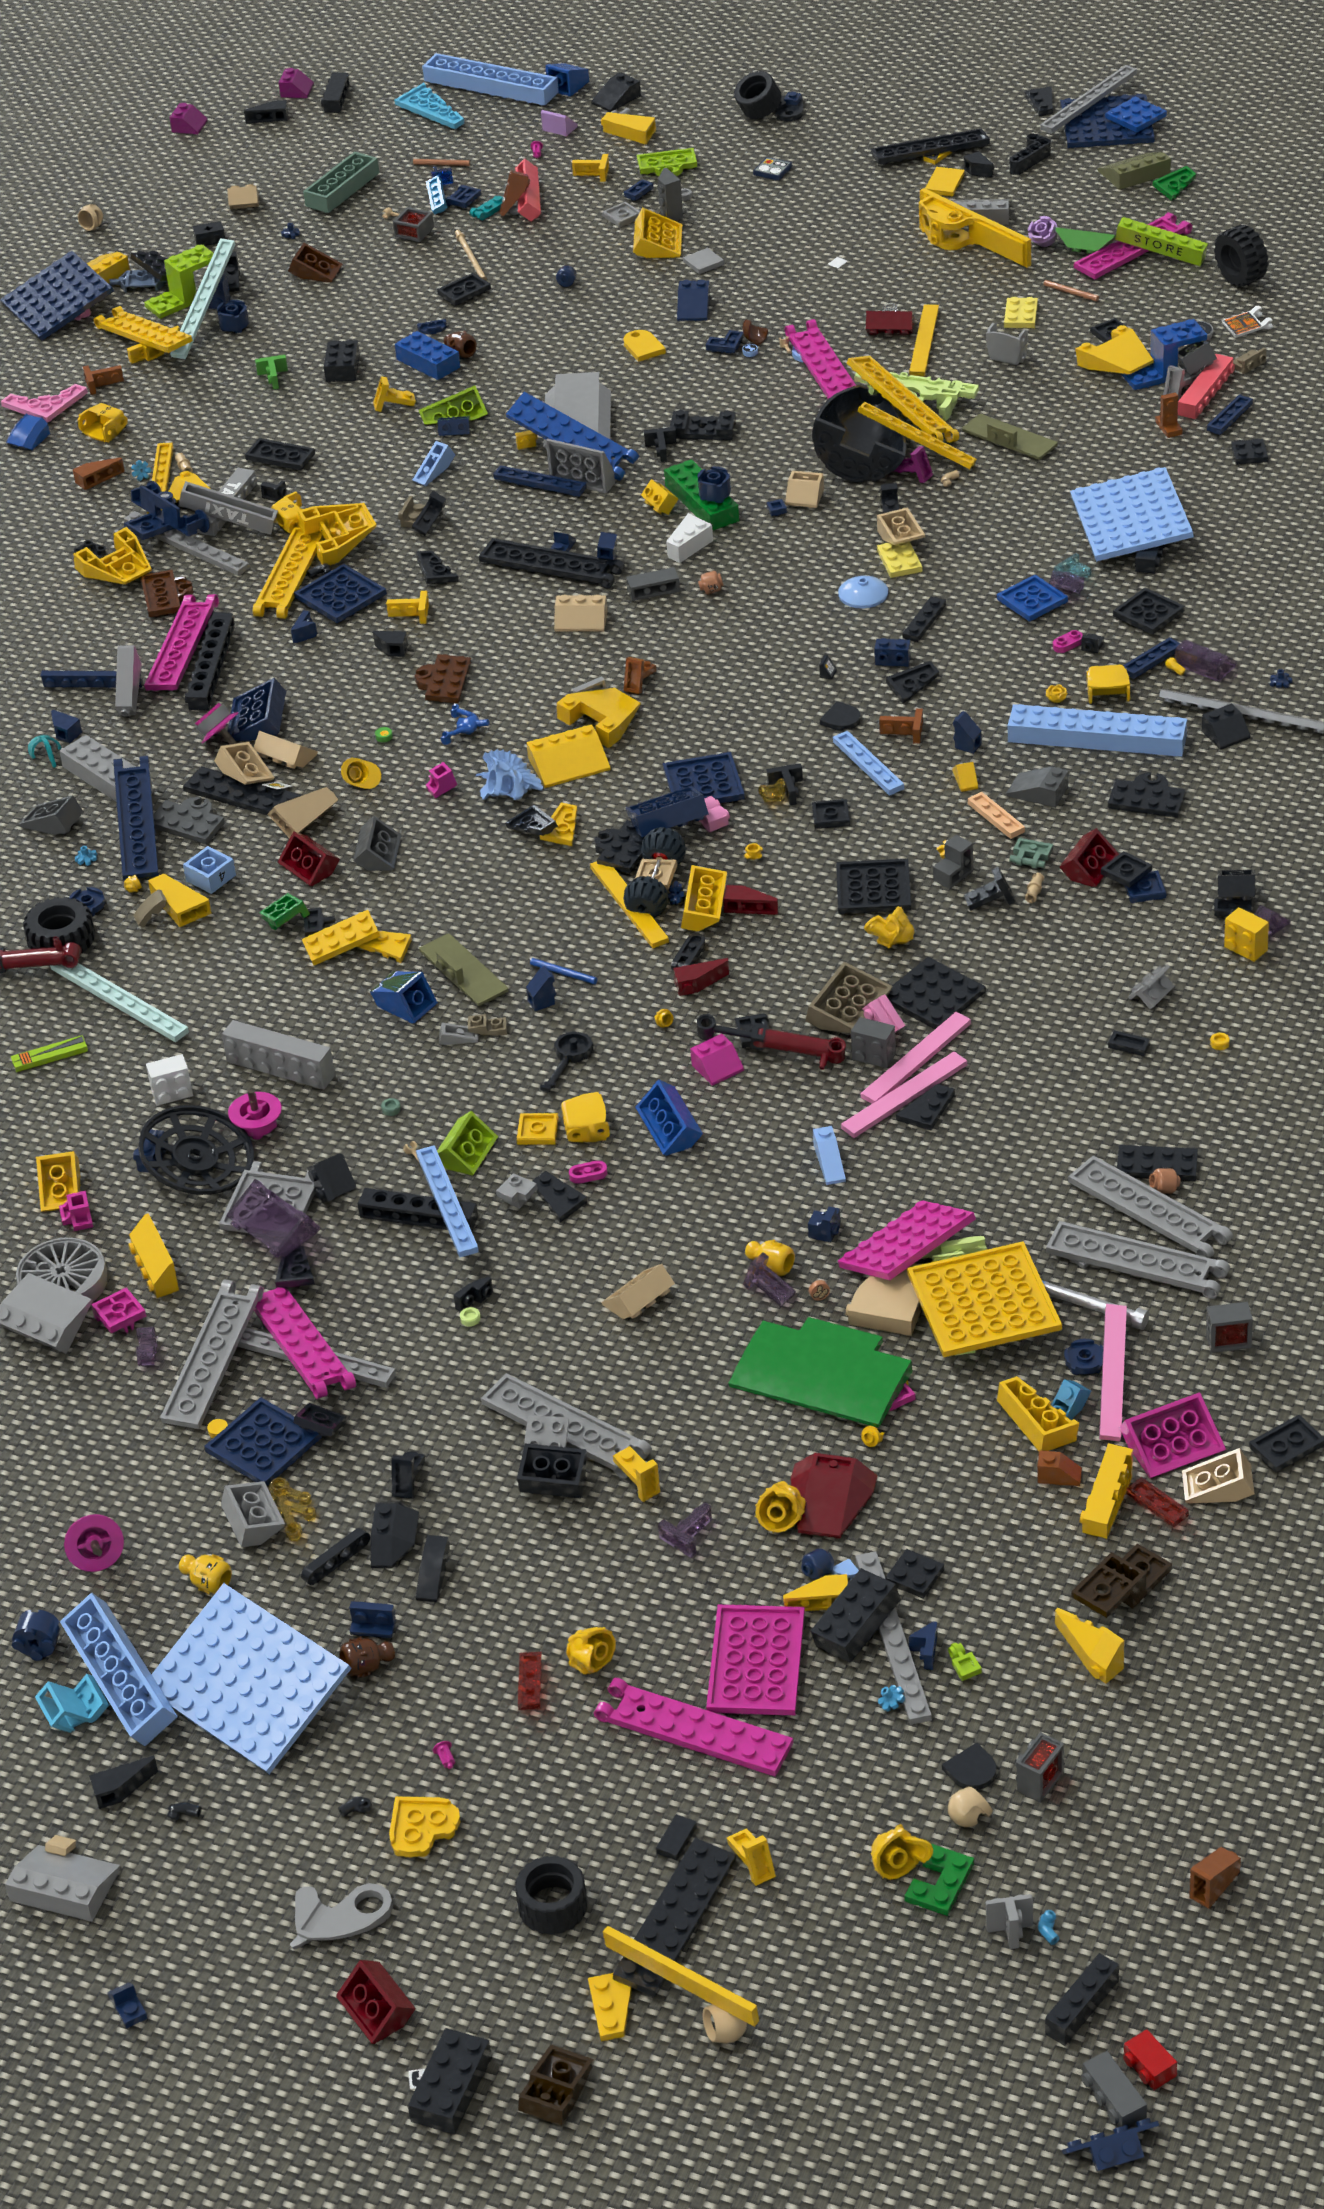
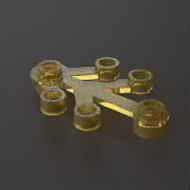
M275 1478L270 1483L269 1492L274 1502L277 1498L279 1499L277 1508L280 1514L283 1513L287 1524L285 1526L286 1537L290 1541H298L302 1536V1527L298 1522L294 1521L292 1511L303 1514L304 1519L307 1521L314 1520L316 1518L315 1508L306 1507L312 1502L311 1495L308 1492H301L290 1488L289 1483L284 1478ZM287 1496L299 1499V1504L288 1500Z

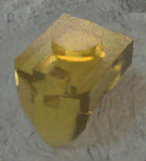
M779 779L772 785H760L758 792L765 802L782 801L786 790L785 780Z

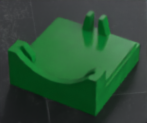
M289 893L259 912L261 918L267 921L274 930L299 913L303 918L310 915L304 902Z

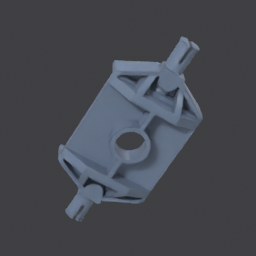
M128 270L119 279H110V285L121 286L125 293H127V287L155 286L156 291H158L164 284L168 283V281L158 280L146 270Z

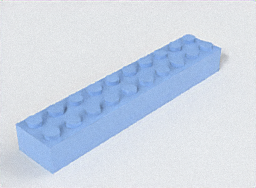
M438 53L422 66L424 81L486 93L492 96L511 98L516 101L536 103L541 106L546 105L558 93L557 77Z
M1013 704L1008 722V742L1182 757L1187 737V718L1113 713L1109 711L1101 712Z

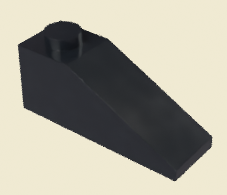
M287 100L271 101L245 109L246 124L287 121Z

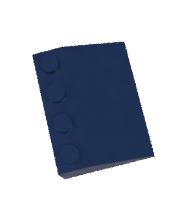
M275 677L233 698L231 714L238 712V714L229 721L228 733L235 741L256 740L259 731L273 736L278 735L280 732L286 691Z
M693 786L625 808L637 833L644 838L653 829L660 827L671 829V827L676 825L681 827L687 825L688 821H699L704 819V816L709 815L703 794Z

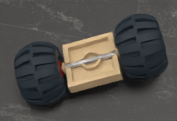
M665 827L653 829L643 839L641 850L644 859L641 860L635 879L626 886L623 897L627 910L650 913L653 918L661 915L668 905L667 890H669L677 866L683 861L686 854V845L682 836L675 830L672 831V829H666Z

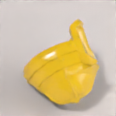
M899 906L892 914L888 915L886 920L877 915L871 918L864 926V930L868 934L878 937V944L887 948H891L895 944H906L913 940L915 930L908 916L904 913L902 907Z
M781 1481L766 1488V1491L759 1496L760 1498L755 1505V1517L762 1527L773 1533L786 1532V1530L794 1527L801 1520L806 1501L805 1498L801 1497L796 1487Z
M593 1627L576 1631L568 1639L569 1643L566 1650L569 1659L568 1664L582 1674H591L599 1671L613 1657L616 1641L612 1632L605 1627Z
M902 1824L897 1825L894 1830L891 1829L886 1833L879 1834L871 1848L875 1871H877L882 1879L886 1878L889 1880L908 1874L916 1867L919 1861L925 1863L933 1855L931 1843L911 1836Z

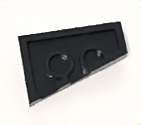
M1052 86L1025 91V98L1038 116L1053 114Z
M432 550L416 551V558L426 584L458 582L459 576L456 573L453 574L451 568L445 566L442 563V559Z
M931 661L886 677V683L904 704L939 676V670Z
M536 805L529 807L505 822L508 829L542 836L550 834L553 829L558 827L556 821Z
M936 1084L897 1113L896 1121L931 1131L954 1097L955 1089Z
M544 1171L532 1180V1182L537 1183L536 1192L548 1204L550 1211L554 1212L557 1216L559 1223L587 1203V1196L547 1171Z
M304 1246L284 1248L275 1279L276 1288L315 1285Z

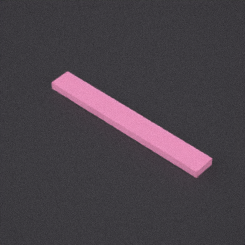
M955 1012L861 1092V1098L873 1104L895 1090L971 1024V1019Z
M952 1052L843 1122L841 1129L853 1138L859 1136L930 1090L936 1084L941 1083L966 1067L967 1060L956 1052Z
M1106 1304L1099 1439L1120 1442L1121 1430L1119 1427L1122 1424L1127 1306Z

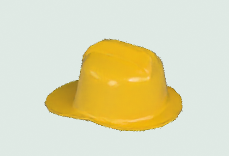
M349 758L342 764L341 775L346 783L363 789L375 788L380 783L381 771L376 764L358 758Z

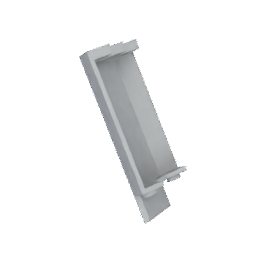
M599 372L556 374L555 385L545 394V403L610 439L611 390L599 382ZM543 438V447L546 448V439Z

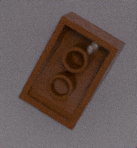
M303 243L292 259L288 272L300 279L331 283L343 264Z

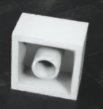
M183 1054L146 1064L151 1092L156 1106L193 1096L189 1072Z

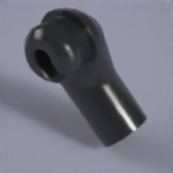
M356 1796L339 1806L338 1810L343 1817L353 1811L366 1813L371 1810L372 1802L368 1798Z
M188 1802L171 1804L168 1807L167 1817L177 1820L180 1813L199 1817L202 1807Z

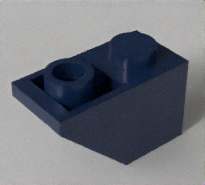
M601 532L597 546V558L616 559L617 534Z
M56 710L51 711L56 739L71 743L82 733L79 718Z
M962 711L953 721L955 748L974 754L982 745V732L965 711Z
M545 966L539 969L526 986L527 1001L534 1011L555 1005L554 997L556 996V991L553 987L555 979L553 973L549 972Z

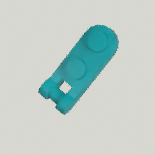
M495 196L481 206L471 208L470 216L477 217L479 220L488 218L500 210L503 197Z

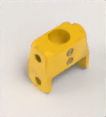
M100 403L79 414L77 422L79 430L86 436L98 441L110 442L125 428L127 417L122 410Z
M293 492L277 501L271 507V509L278 510L276 523L290 534L294 527H300L298 511L303 510V508H300L302 506L300 494Z
M1123 665L1092 666L1086 671L1089 704H1092V696L1125 694L1126 701H1130L1129 675Z
M598 1092L583 1094L562 1102L561 1110L568 1141L598 1142L607 1140L610 1136L609 1124L606 1122V1109L601 1094Z

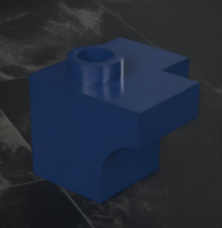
M829 1206L825 1212L814 1210L808 1222L809 1238L831 1243L834 1236H837L841 1223L840 1208Z

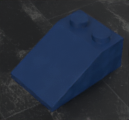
M709 280L679 281L677 321H707L710 303Z

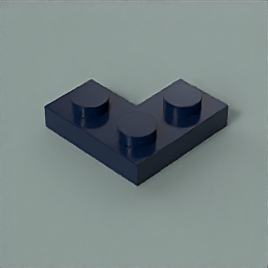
M729 330L725 338L709 337L705 344L706 350L729 354L736 353L744 338L743 332Z

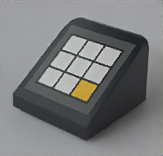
M825 654L819 664L820 678L832 680L837 669L829 656Z

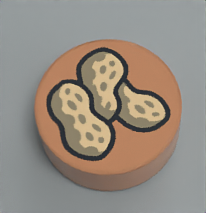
M817 1280L809 1287V1294L817 1301L825 1299L830 1293V1288L824 1280Z

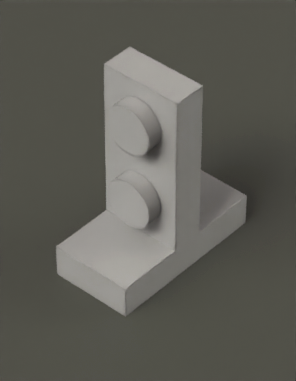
M1169 366L1163 395L1176 392L1178 400H1180L1182 388L1192 384L1197 375H1189L1185 372V369Z

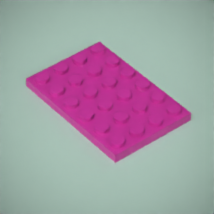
M919 1201L912 1209L903 1212L895 1221L889 1222L885 1228L873 1233L872 1237L859 1243L858 1247L846 1252L837 1262L840 1268L891 1280L973 1222L976 1217L974 1212Z
M718 1604L706 1705L708 1711L714 1713L796 1716L805 1607Z

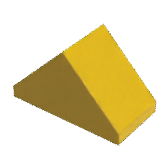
M974 762L958 764L952 768L961 792L978 789Z

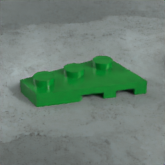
M1185 166L1154 180L1152 186L1172 201L1196 178V173L1188 166Z

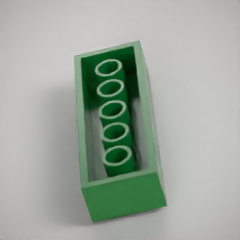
M692 459L664 469L665 486L697 518L712 524V531L739 522L738 504L730 496L725 498L722 503L700 499L697 476L702 469Z

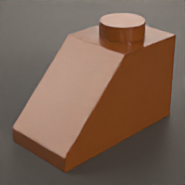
M1039 1450L1037 1466L1038 1483L1080 1486L1082 1467L1061 1452Z

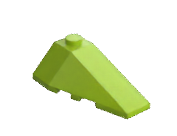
M472 386L418 410L424 425L438 424L437 420L445 417L470 416V421H474L488 414L476 386Z

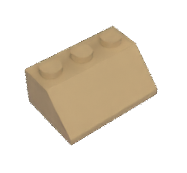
M606 595L556 596L555 632L604 631L608 612Z
M259 731L254 745V749L259 753L260 757L268 759L270 756L272 761L282 764V761L286 762L285 766L293 769L296 766L303 768L318 754V751Z
M659 1264L642 1271L601 1303L622 1319L628 1317L633 1319L642 1313L641 1309L643 1307L648 1308L656 1303L655 1298L668 1294L670 1292L669 1288L675 1283L663 1264Z

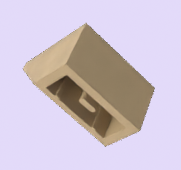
M248 184L245 187L231 186V188H227L230 209L259 207V192L256 186Z
M792 471L788 479L785 505L817 508L824 491L823 473Z

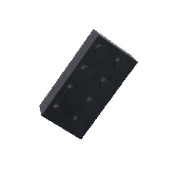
M860 1568L810 1632L816 1647L851 1663L900 1602L901 1598L896 1584Z
M448 2028L444 2029L407 2105L411 2122L453 2135L456 2134L492 2058L489 2040Z

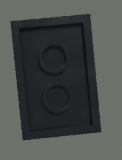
M471 273L437 289V293L456 306L490 290L491 284L478 275Z
M1297 1415L1251 1440L1249 1448L1277 1473L1324 1446V1437L1303 1417Z

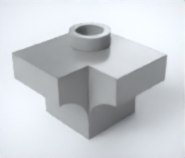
M513 1173L496 1190V1195L504 1199L505 1203L520 1209L537 1190V1183Z

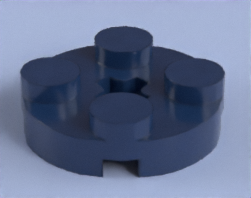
M86 887L87 890L81 891V889L74 891L69 898H75L79 902H83L90 909L92 917L106 904L103 892L98 888Z
M1091 1339L1073 1341L1068 1349L1066 1347L1064 1351L1066 1366L1074 1375L1100 1373L1103 1366V1346L1101 1344L1100 1346L1094 1344V1340Z

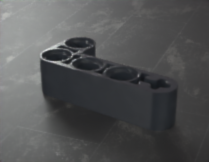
M1035 133L1027 135V147L1009 158L1010 174H1022L1051 155V140Z

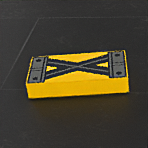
M952 152L923 156V161L935 165Z

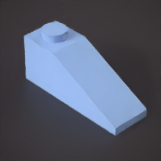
M435 441L414 476L413 482L427 486L449 467L455 457V453L448 445Z
M832 1126L813 1129L814 1149L826 1185L846 1182Z

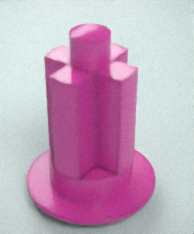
M540 141L532 142L530 147L533 150V157L538 158L541 156L543 144Z
M442 1741L434 1746L433 1753L439 1755L445 1768L452 1769L455 1764L450 1751L452 1744L449 1741Z

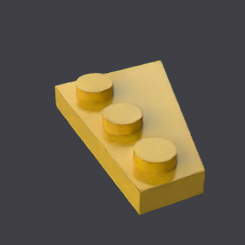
M561 802L551 816L556 821L558 827L553 829L550 834L539 835L540 840L572 846L578 812L577 806Z
M378 931L379 937L357 946L372 953L376 951L382 953V956L386 958L393 957L396 959V962L402 963L412 938L411 934Z
M613 1973L588 1978L600 2040L606 2041L624 2037L632 1987L613 1980Z

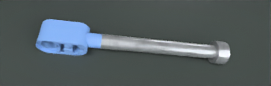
M1042 1280L1049 1296L1104 1314L1106 1304H1113ZM1127 1308L1126 1321L1132 1322V1327L1144 1330L1149 1320V1311L1142 1308H1137L1136 1311Z

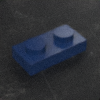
M641 179L624 191V197L636 201L654 188L653 183Z

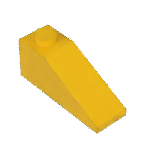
M847 1574L824 1576L783 1595L784 1606L805 1607V1611L827 1610L848 1585Z

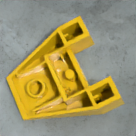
M1124 325L1118 326L1117 329L1111 331L1112 339L1099 346L1083 343L1080 347L1075 348L1077 365L1089 370L1132 374L1154 363L1153 358L1134 330Z
M364 503L312 506L298 511L299 526L304 535L320 531L325 539L316 543L317 557L321 564L332 565L340 562L377 527L376 522Z
M127 527L113 533L115 552L99 559L86 547L73 554L75 569L87 578L125 585L152 571L136 535Z
M616 688L571 693L557 702V719L570 726L584 714L600 722L596 725V732L601 744L610 748L621 739L641 703Z

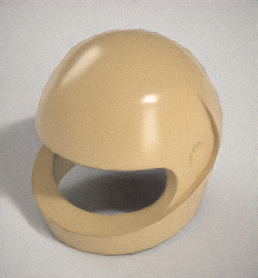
M94 204L84 206L78 214L79 224L85 230H95L103 221L102 210Z
M966 1787L957 1791L951 1796L948 1804V1814L951 1820L961 1827H973L978 1824L977 1818L980 1813L990 1817L993 1812L984 1797L972 1787Z
M713 2004L706 2006L703 2010L704 2028L712 2042L733 2043L743 2036L747 2027V2023ZM711 2014L715 2023V2029L712 2025Z

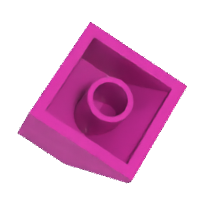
M723 1034L690 1048L692 1066L712 1086L744 1071V1067L733 1044Z

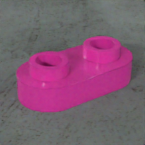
M1072 630L1054 639L1053 650L1058 653H1065L1081 645L1083 634L1077 630Z
M592 1161L574 1165L569 1169V1179L576 1184L603 1179L608 1173L607 1165L603 1161Z

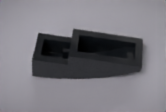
M427 1535L417 1583L416 1600L438 1601L446 1573L445 1564L450 1550L449 1538L446 1536Z

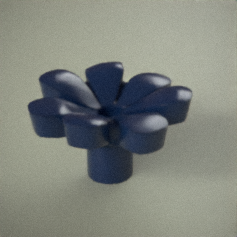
M287 223V228L281 231V236L285 238L291 236V239H295V235H300L299 229L294 228L293 223Z
M1283 669L1277 670L1276 675L1270 676V686L1272 687L1276 685V688H1281L1283 685L1285 688H1288L1290 686L1289 683L1293 682L1289 674L1284 673Z
M678 881L674 882V886L670 885L668 890L671 892L668 894V899H671L670 904L672 905L680 904L682 898H686L687 891H683L684 885Z

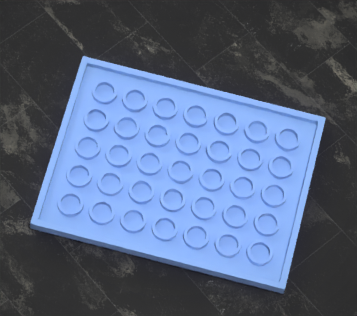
M1166 467L1070 491L1096 562L1194 537Z
M223 1583L151 1675L174 1710L270 1774L348 1674L351 1667Z

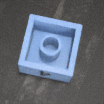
M209 846L183 864L186 881L210 894L236 876L233 858Z

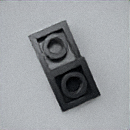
M488 1276L476 1280L453 1295L455 1309L461 1312L470 1306L473 1301L481 1304L486 1298L490 1297L493 1293L491 1277Z

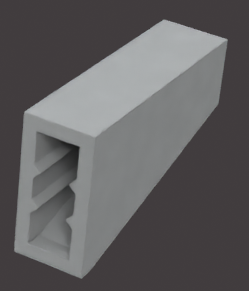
M134 645L118 646L115 707L118 714L122 716L136 715L142 663Z

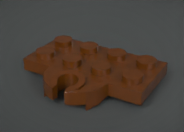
M173 570L141 576L149 617L174 614L178 612L180 602L183 601L184 596L193 595L192 583L186 577L174 579Z
M438 654L435 664H428L416 670L415 683L418 685V689L426 690L425 700L459 704L471 665V657Z

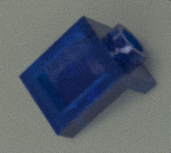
M433 166L432 178L439 175L442 185L453 183L451 168L437 169L436 166Z

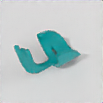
M39 735L33 738L28 745V752L31 758H36L34 755L35 747L39 742H43L53 768H55L57 765L48 740H52L58 750L62 749L60 743L49 735Z

